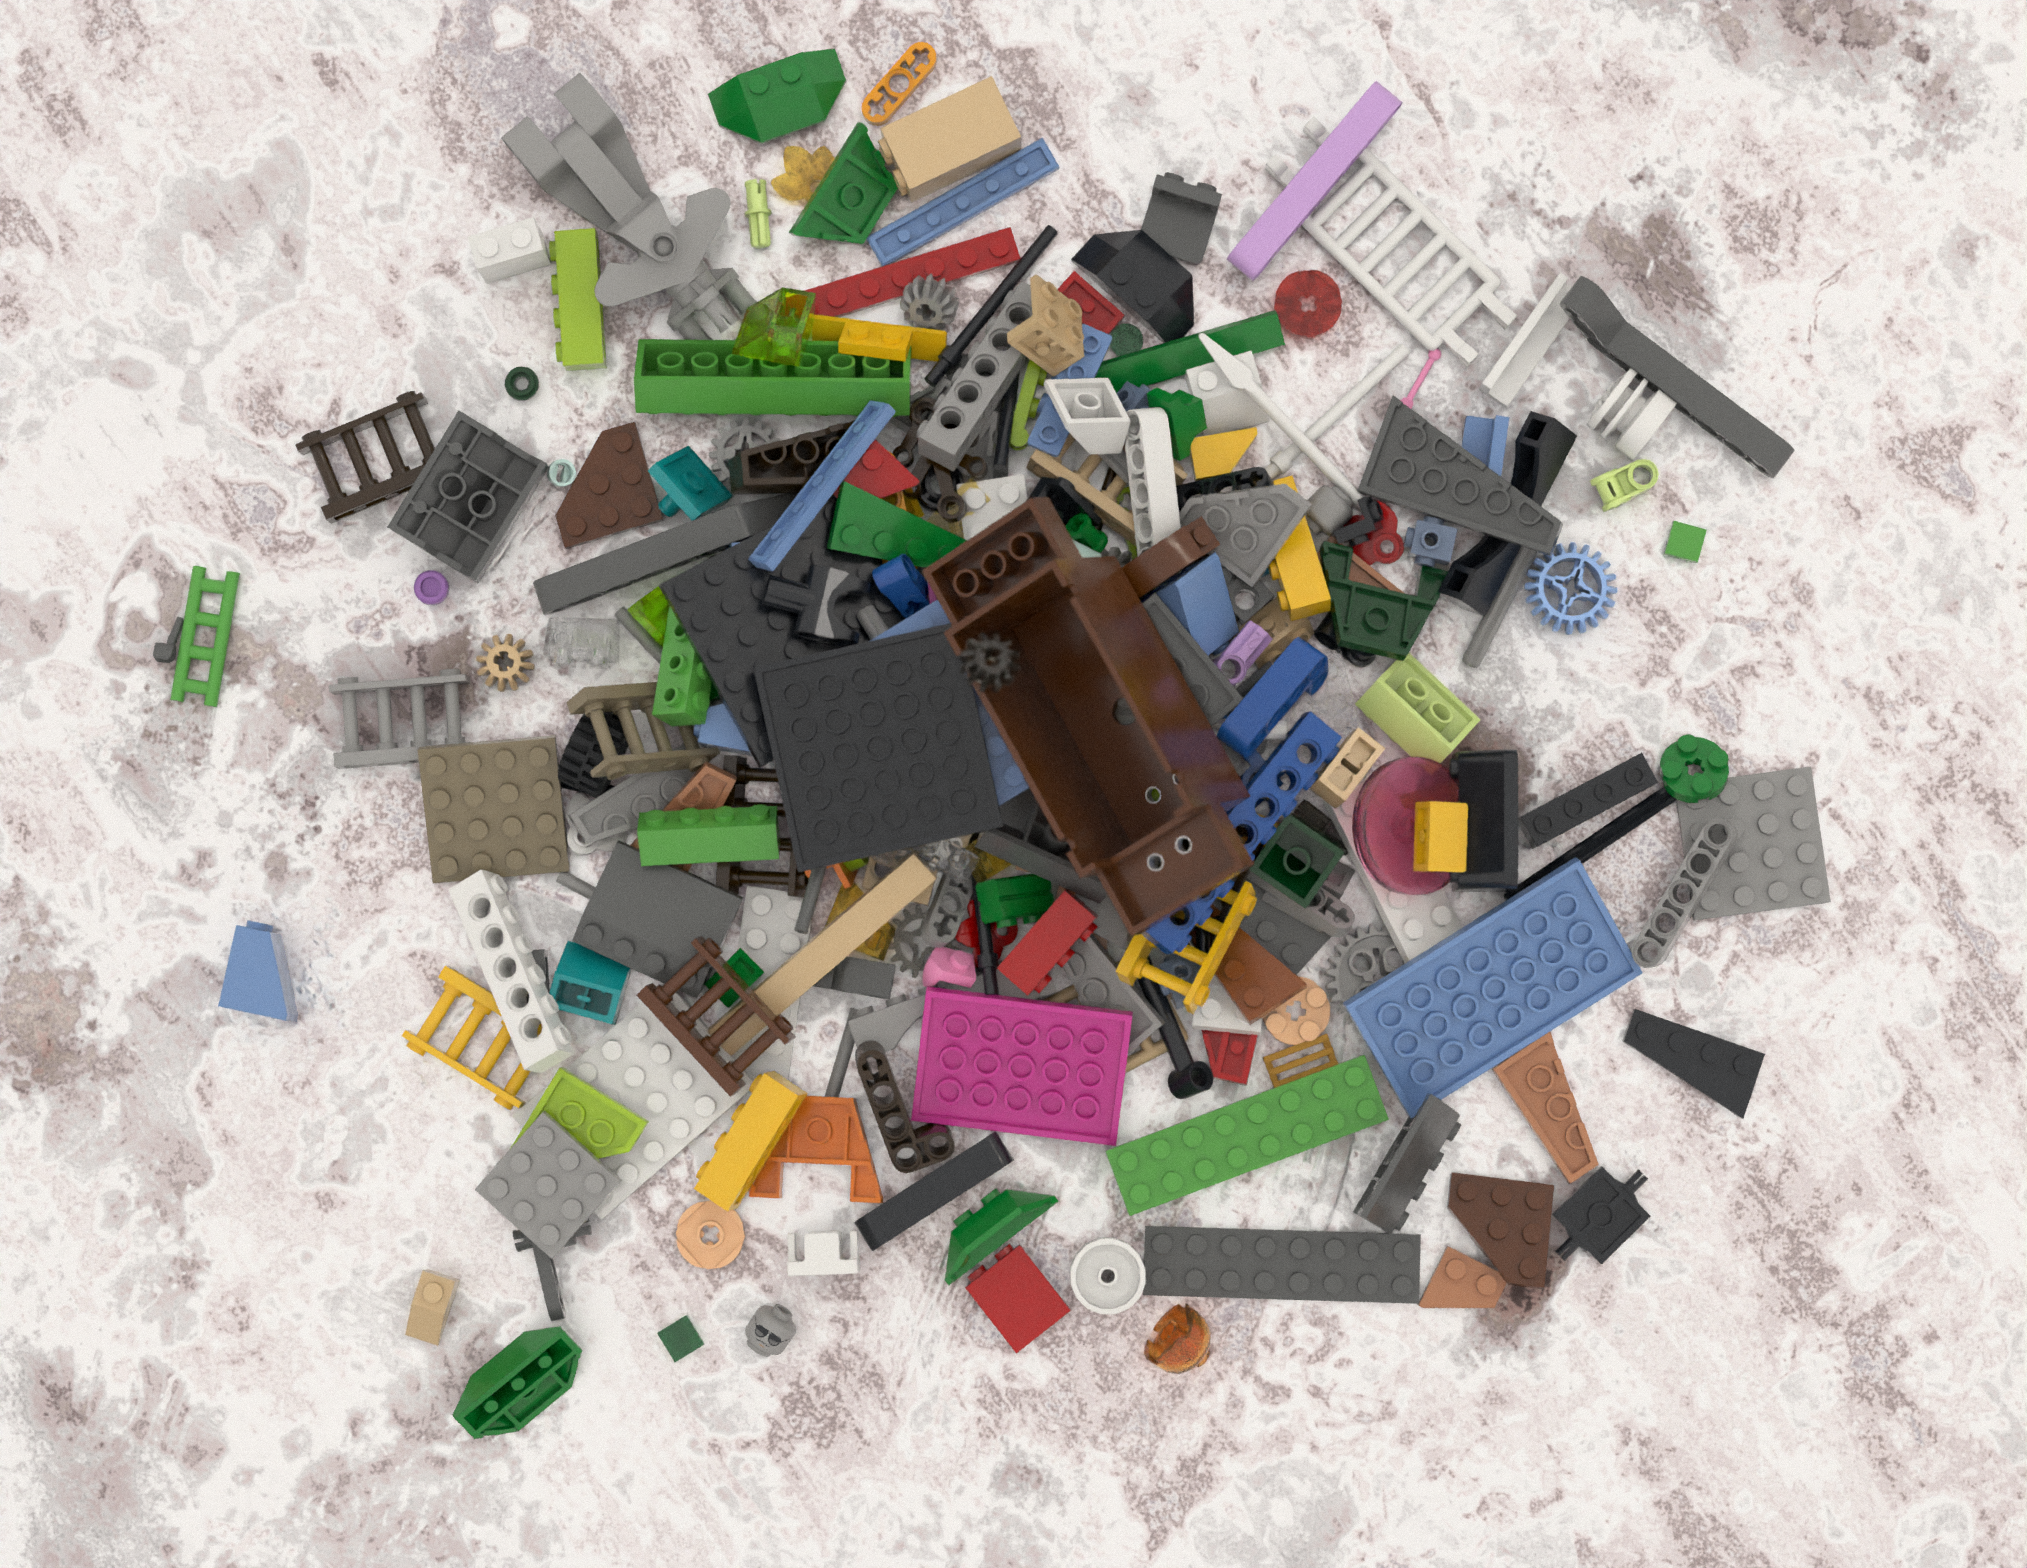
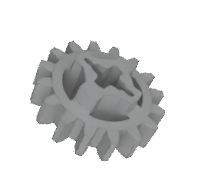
M744 417L741 426H737L736 422L731 420V430L727 431L722 427L718 429L722 438L721 440H711L717 451L709 452V457L718 461L711 468L713 472L722 470V474L719 477L721 483L730 479L729 470L724 462H728L740 451H743L746 448V441L749 449L758 447L753 442V434L763 439L766 444L780 440L779 438L770 439L774 432L771 427L763 431L761 430V420H757L754 426H750L748 418ZM739 435V440L732 447H726L733 437Z

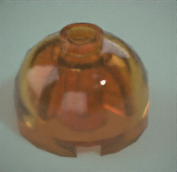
M1185 1303V1308L1180 1304L1172 1307L1154 1326L1153 1330L1159 1331L1153 1342L1147 1339L1144 1355L1146 1360L1157 1368L1169 1373L1182 1374L1195 1367L1202 1366L1207 1361L1210 1355L1211 1331L1205 1318L1189 1304Z

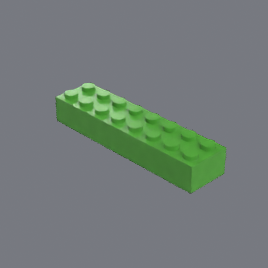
M639 339L634 373L636 413L859 416L869 401L888 403L896 411L892 417L899 415L910 416L911 347L906 362L841 354L838 353L839 341Z
M1360 1055L1105 1150L1127 1212L1129 1216L1387 1121L1389 1118L1365 1055Z

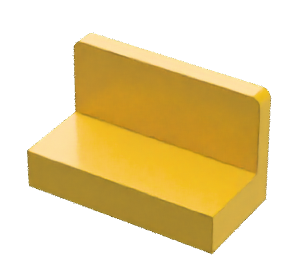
M1415 802L1413 871L1458 873L1466 871L1468 805L1466 803Z

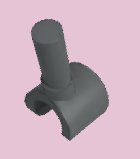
M177 617L168 636L167 643H155L153 657L157 662L170 663L175 660L176 643L183 626V618Z

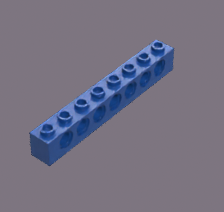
M1311 711L1300 716L1287 733V737L1278 744L1245 786L1251 797L1226 812L1234 828L1240 825L1247 830L1248 839L1244 846L1252 860L1256 857L1252 852L1260 842L1263 845L1266 844L1277 829L1273 825L1282 815L1286 818L1295 808L1298 802L1294 798L1301 789L1307 791L1317 780L1319 775L1315 771L1323 762L1328 764L1340 750L1336 745L1342 737ZM1300 745L1306 746L1311 752V759L1307 764L1302 763L1298 759L1297 750ZM1279 772L1286 773L1290 779V786L1286 791L1280 789L1276 784V777ZM1259 798L1265 800L1269 805V813L1265 818L1259 816L1255 811V803ZM1231 879L1204 895L1201 899L1183 908L1185 919L1180 926L1172 923L1170 917L1142 933V935L1165 954H1173L1175 950L1180 953L1192 938L1188 933L1196 923L1201 926L1213 912L1210 905L1217 896L1222 899L1231 890L1234 882Z

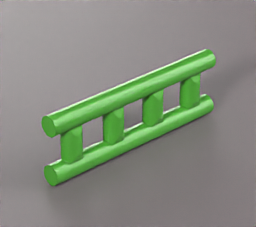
M193 566L170 700L184 702L185 692L205 695L204 705L217 707L240 573L226 571L225 581L205 578V567ZM202 591L222 594L219 615L199 612ZM197 625L217 628L214 648L193 645ZM191 658L211 661L208 682L188 679Z

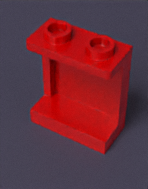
M1008 1244L994 1255L997 1259L995 1264L988 1269L981 1265L967 1277L971 1283L965 1288L1017 1354L1069 1313L1071 1309L1024 1251L1023 1247L1019 1244L1013 1248L1011 1244Z

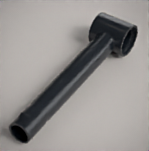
M1149 955L1147 960H1149V964L1153 966L1151 957ZM1145 977L1137 978L1145 998L1166 1022L1158 1030L1175 1068L1168 1076V1087L1171 1093L1178 1099H1186L1209 1090L1213 1085L1212 1070L1203 1061L1194 1062L1167 996H1163L1158 983Z

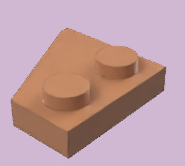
M1446 1246L1417 1305L1422 1308H1495L1507 1283L1500 1275V1272Z

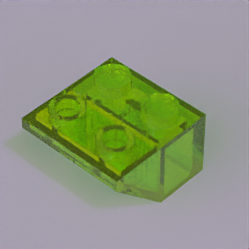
M782 287L748 307L734 343L732 354L745 356L750 359H761L777 362L782 365L800 367L813 328L816 293Z

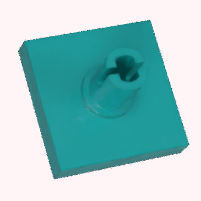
M689 445L655 462L648 470L651 476L667 492V495L658 503L661 512L668 517L675 516L682 509L690 520L693 521L720 508L733 497L731 492L719 481Z

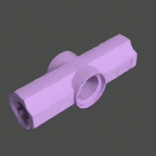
M1249 620L1221 655L1217 656L1213 662L1220 670L1223 662L1226 660L1234 664L1235 674L1228 680L1235 686L1236 683L1244 679L1247 670L1273 639L1263 628Z

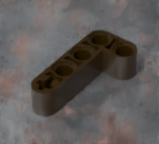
M876 1041L861 1043L855 1052L857 1070L895 1169L902 1173H911L950 1158L955 1149L950 1128L947 1125L929 1123L914 1129L884 1048ZM869 1055H872L876 1060L878 1072L875 1074L872 1073L871 1066L866 1059ZM885 1085L892 1089L886 1097H878L874 1094L875 1089L879 1086ZM896 1116L903 1119V1123L897 1128H889L885 1125L886 1121L891 1117ZM935 1136H943L947 1139L946 1143L941 1147H933L929 1144ZM902 1148H911L915 1151L908 1159H902L897 1156V1153Z

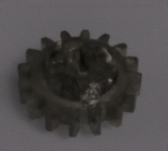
M916 905V913L912 915L908 910H903L905 917L903 921L896 918L893 919L894 924L898 927L897 930L887 931V935L894 938V943L886 945V948L896 951V954L890 960L892 963L899 960L903 962L900 967L902 973L908 968L913 969L912 978H917L919 972L924 970L926 957L935 949L929 946L926 947L921 957L918 958L919 946L914 943L915 937L922 936L921 929L927 913L922 911L920 905ZM923 919L921 927L913 932L904 931L911 922ZM942 919V921L939 923V925H940L941 927H942V925H943V923H944V920H943V919ZM953 939L950 943L944 946L946 948L960 950L959 948L953 946V941H956L955 939ZM900 943L911 947L914 952L912 962L904 956Z

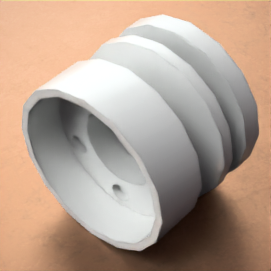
M1632 368L1613 381L1594 406L1591 418L1587 423V426L1594 430L1602 418L1606 420L1609 424L1600 434L1602 438L1607 437L1615 429L1619 430L1621 434L1615 444V448L1631 460L1637 456L1677 404L1660 390L1656 391L1646 400L1642 396L1648 383L1645 378L1635 390L1628 385L1637 374Z

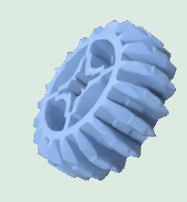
M1571 542L1568 547V553H1565L1564 546L1561 543L1555 546L1557 556L1552 554L1551 557L1543 554L1547 562L1540 558H1536L1533 561V564L1540 571L1531 569L1527 571L1526 575L1534 579L1535 582L1526 583L1524 589L1535 591V594L1528 596L1525 599L1526 603L1537 601L1539 606L1535 607L1531 614L1535 616L1542 611L1546 615L1540 621L1542 626H1545L1550 619L1554 620L1553 632H1557L1561 624H1565V634L1571 635L1573 624H1576L1579 633H1585V621L1592 628H1596L1599 624L1594 615L1602 619L1608 617L1609 614L1602 608V605L1611 608L1615 605V601L1606 597V595L1617 593V587L1607 586L1608 582L1616 579V575H1604L1603 571L1608 569L1611 564L1609 561L1604 562L1601 566L1596 563L1602 555L1599 551L1591 558L1588 557L1589 545H1584L1580 553H1576L1577 545L1575 542ZM1575 562L1568 576H1551L1547 574L1548 570L1558 563ZM1584 567L1593 574L1597 583L1598 593L1594 592L1592 588L1586 586L1583 582ZM1575 577L1574 588L1579 590L1580 594L1577 595L1575 592L1566 601L1568 596L1566 595L1567 589L1563 587L1562 583L1564 582L1567 585ZM1544 584L1548 585V588L1555 591L1558 595L1557 611L1548 603L1545 597ZM1580 600L1595 603L1584 614L1567 615L1573 601Z

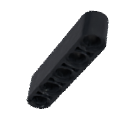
M995 1131L856 1220L854 1224L870 1249L874 1251L1014 1161V1159Z

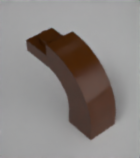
M1201 516L1123 566L1122 569L1138 598L1141 599L1160 584L1221 544Z

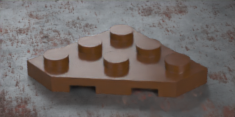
M635 422L607 429L600 433L555 516L565 549L664 521L658 506L659 502L653 481L648 472V464Z
M1452 1172L1450 1174L1447 1209L1469 1233L1470 1238L1482 1253L1498 1269L1506 1283L1513 1286L1537 1289L1545 1287L1554 1185Z

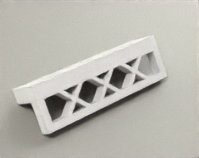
M1561 272L1478 389L1504 408L1508 407L1569 320V316L1561 308L1560 302L1571 289V286L1566 284L1568 277Z

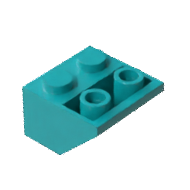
M567 941L555 971L549 994L555 999L561 1011L616 1025L631 968L575 942Z

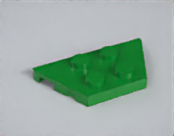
M857 122L790 229L789 233L791 235L864 244L898 187L892 173L886 169L885 160L879 149H875L867 134L868 129L863 123Z

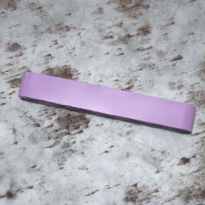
M1375 81L1227 257V260L1254 281L1393 117L1403 102L1379 82Z

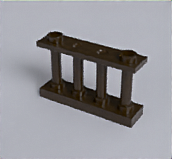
M409 391L396 397L397 402L324 433H321V430L307 433L301 437L302 442L295 444L297 451L302 455L311 452L330 497L327 499L328 504L321 507L325 519L329 523H335L409 492L435 450L418 409L428 404L422 392L416 394L415 391ZM404 413L407 415L424 457L422 460L423 465L411 470L409 466H405L387 423V420ZM373 426L393 471L390 473L392 478L380 483L378 479L373 478L355 435ZM342 439L361 483L359 486L360 491L347 496L346 492L342 493L324 449L325 446Z
M724 755L723 770L737 776V780L723 806L732 808L751 807L758 804L777 806L778 817H786L783 803L748 802L747 798H745V785L749 784V781L778 782L776 769L750 768V765L747 764V758L737 755ZM780 837V851L790 852L789 872L744 870L740 866L741 861L717 862L716 885L735 894H739V887H742L743 884L788 886V896L804 898V890H806L809 878L805 872H798L791 838Z

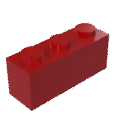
M1064 890L997 969L1027 996L1034 990L1040 994L1053 979L1048 975L1056 964L1062 968L1075 954L1071 947L1080 938L1085 942L1098 928L1093 923L1098 915L1070 890Z

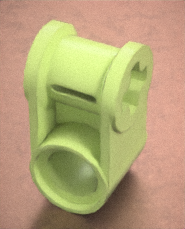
M1640 459L1619 469L1616 468L1590 480L1591 486H1596L1604 504L1602 510L1607 512L1649 491L1657 482L1659 473L1653 462ZM1636 468L1648 470L1651 476L1648 484L1641 485L1635 482L1633 471Z

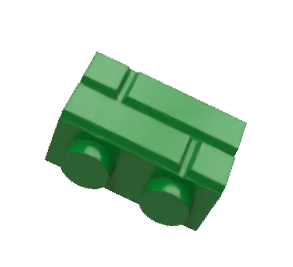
M1035 874L992 879L977 883L975 886L978 902H981L979 909L982 922L984 924L996 922L997 929L1018 925L1017 919L1023 918L1024 925L1036 923L1054 903V896L1050 892L1052 889L1051 882Z

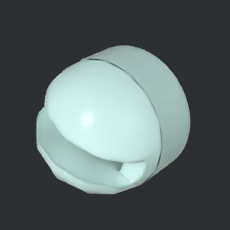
M566 459L552 462L547 469L549 481L557 487L571 484L576 476L574 465ZM558 465L563 466L560 482L556 481Z

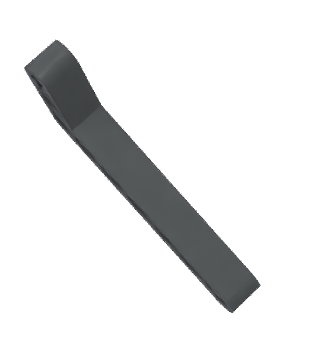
M1580 276L1560 302L1561 308L1593 347L1628 372L1632 368L1637 372L1635 376L1637 380L1641 382L1645 378L1648 381L1647 387L1653 392L1662 391L1677 403L1675 405L1677 410L1764 475L1775 478L1794 453V448L1787 441L1629 324L1605 292L1590 279Z
M787 493L736 504L537 579L533 582L543 615L566 610L723 551L731 543L742 542L775 525L798 493Z

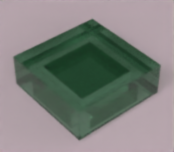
M688 1315L657 1333L674 1362H677L705 1344Z

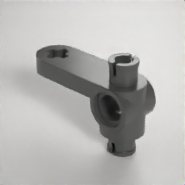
M591 1225L581 1227L564 1247L576 1245V1237L592 1235ZM513 1230L514 1240L524 1238V1241L515 1243L517 1252L533 1248L550 1320L556 1321L566 1318L554 1260L520 1230Z

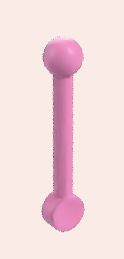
M1438 348L1435 351L1428 352L1429 358L1409 394L1401 399L1403 404L1410 409L1413 407L1412 400L1433 363L1441 358V351Z

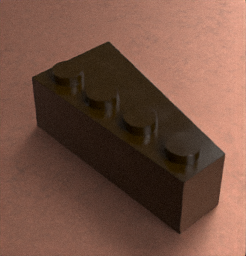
M854 421L836 424L819 431L800 434L783 441L779 440L740 451L728 461L731 494L799 493Z

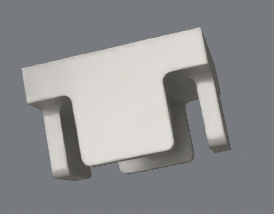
M840 1230L809 1231L804 1235L805 1259L797 1258L796 1232L787 1234L788 1276L856 1274L860 1271L858 1230L850 1231L851 1257H843L842 1233Z

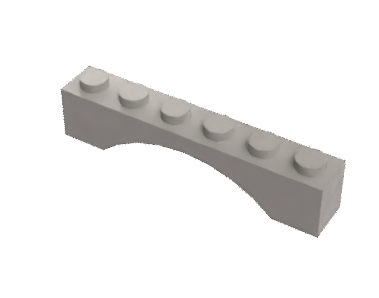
M996 969L999 995L1037 1000L1056 993L1053 980H1051L1040 994L1034 990L1027 996ZM983 974L976 976V981L971 988L956 984L944 988L985 993ZM927 987L918 989L919 996L906 1000L905 994L886 1000L887 1007L874 1012L873 1007L869 1006L853 1012L855 1019L849 1020L848 1023L856 1047L865 1041H876L882 1045L885 1052L895 1049L903 1035L923 1016Z

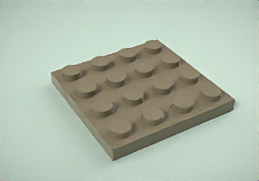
M556 735L425 746L417 749L433 883L463 881L481 869L498 874L501 877L568 872L570 870L561 781L558 780L559 761Z

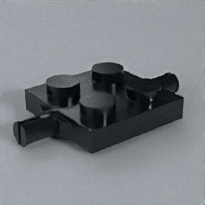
M1601 1166L1552 1214L1564 1226L1569 1236L1555 1250L1562 1260L1566 1261L1580 1247L1588 1251L1600 1264H1603L1651 1217L1639 1205L1634 1194L1648 1181V1178L1643 1175L1634 1184L1643 1175L1639 1169L1623 1183L1614 1179Z

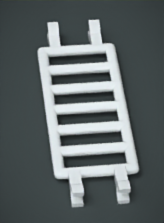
M1315 116L1304 125L1303 132L1319 146L1330 135ZM1366 148L1358 157L1363 165L1312 216L1309 215L1302 226L1426 349L1435 351L1444 343L1467 368L1479 354L1454 331L1480 305L1493 316L1504 330L1515 320L1517 315L1493 294L1501 284L1499 277ZM1276 154L1266 163L1265 170L1284 187L1295 177V174ZM1374 173L1388 188L1334 239L1321 225ZM1398 197L1412 212L1358 263L1345 249ZM1422 221L1436 235L1383 287L1369 272ZM1447 245L1460 259L1407 311L1393 296ZM1471 269L1484 283L1431 335L1417 320L1463 274Z

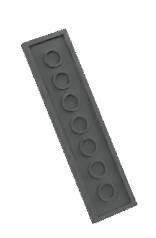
M1145 1226L1144 1267L1146 1284L1143 1289V1295L1419 1304L1421 1234Z

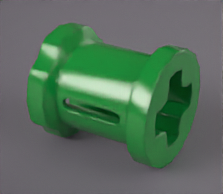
M1079 513L1073 516L1065 525L1071 538L1101 553L1108 543V536L1103 531H1098L1091 524V518L1087 514Z

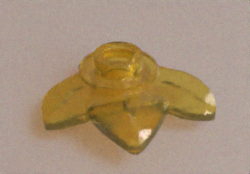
M824 145L819 147L812 155L801 147L787 146L783 156L786 173L772 179L771 185L784 199L789 201L804 199L808 202L814 193L810 189L811 185L822 180L834 161V156Z

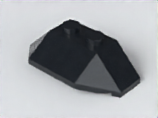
M1143 230L1094 234L1071 259L1077 267L1162 343L1182 338L1193 328L1192 274Z

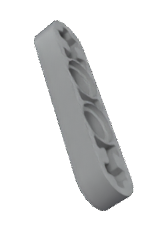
M1250 871L1247 879L1263 890L1272 893L1290 906L1289 908L1326 934L1340 938L1350 931L1355 921L1353 910L1322 887L1314 897L1318 905H1308L1305 909ZM1324 906H1325L1326 908L1328 907V909H1326L1325 913L1322 914L1321 911H1322L1323 907H1324ZM1339 917L1342 921L1336 923L1333 919Z

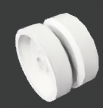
M1099 1237L1087 1242L1075 1254L1070 1266V1284L1076 1298L1087 1309L1099 1314H1117L1129 1309L1140 1298L1146 1284L1145 1267L1139 1253L1129 1243L1115 1237ZM1106 1269L1112 1270L1114 1273V1280H1110L1109 1283L1104 1282L1101 1278V1273Z

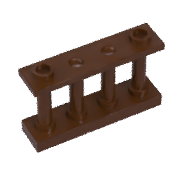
M700 936L691 942L698 953L663 986L658 985L656 987L654 983L646 985L636 996L731 1097L746 1085L742 1079L744 1076L743 1071L778 1038L786 1045L796 1037L791 1032L794 1029L791 1023L781 1014L776 1016L720 956L723 951L719 945L709 937L705 940L703 936ZM708 962L722 978L687 1011L682 1010L680 1012L671 1003L673 1000L672 996ZM732 987L746 1003L710 1037L707 1035L703 1037L694 1028L697 1025L696 1020ZM756 1013L769 1029L734 1062L729 1061L727 1063L718 1054L720 1051L719 1046Z

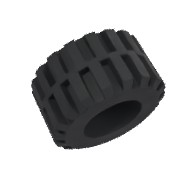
M603 712L617 754L625 755L628 743L618 715H614L613 712ZM583 714L562 755L558 767V780L597 798L607 789L612 780L607 779V776L593 778L590 771L601 763L604 757L591 719Z

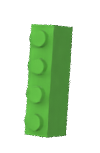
M669 606L652 716L672 727L705 724L710 704L709 698L712 682Z
M758 804L741 808L722 806L716 809L698 810L686 808L680 811L650 810L639 813L637 835L641 866L779 859L781 840L777 806Z

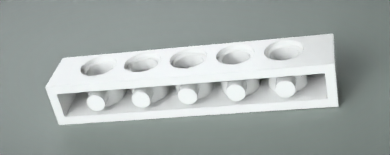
M481 869L449 888V893L524 1070L543 1073L572 1056L574 1051L570 1044L572 1041L571 1035L559 1019L557 1014L559 1011L558 1004L548 993L544 983L546 981L545 974L533 958L531 953L533 946L521 930L518 923L520 922L519 913L510 904L506 894L508 888L503 878L498 874ZM491 904V910L486 916V909ZM503 933V942L499 946V938ZM516 963V971L512 976L511 970L513 965ZM529 993V1001L525 1006L524 999L525 996ZM540 1024H542V1031L540 1035L537 1036V1028Z

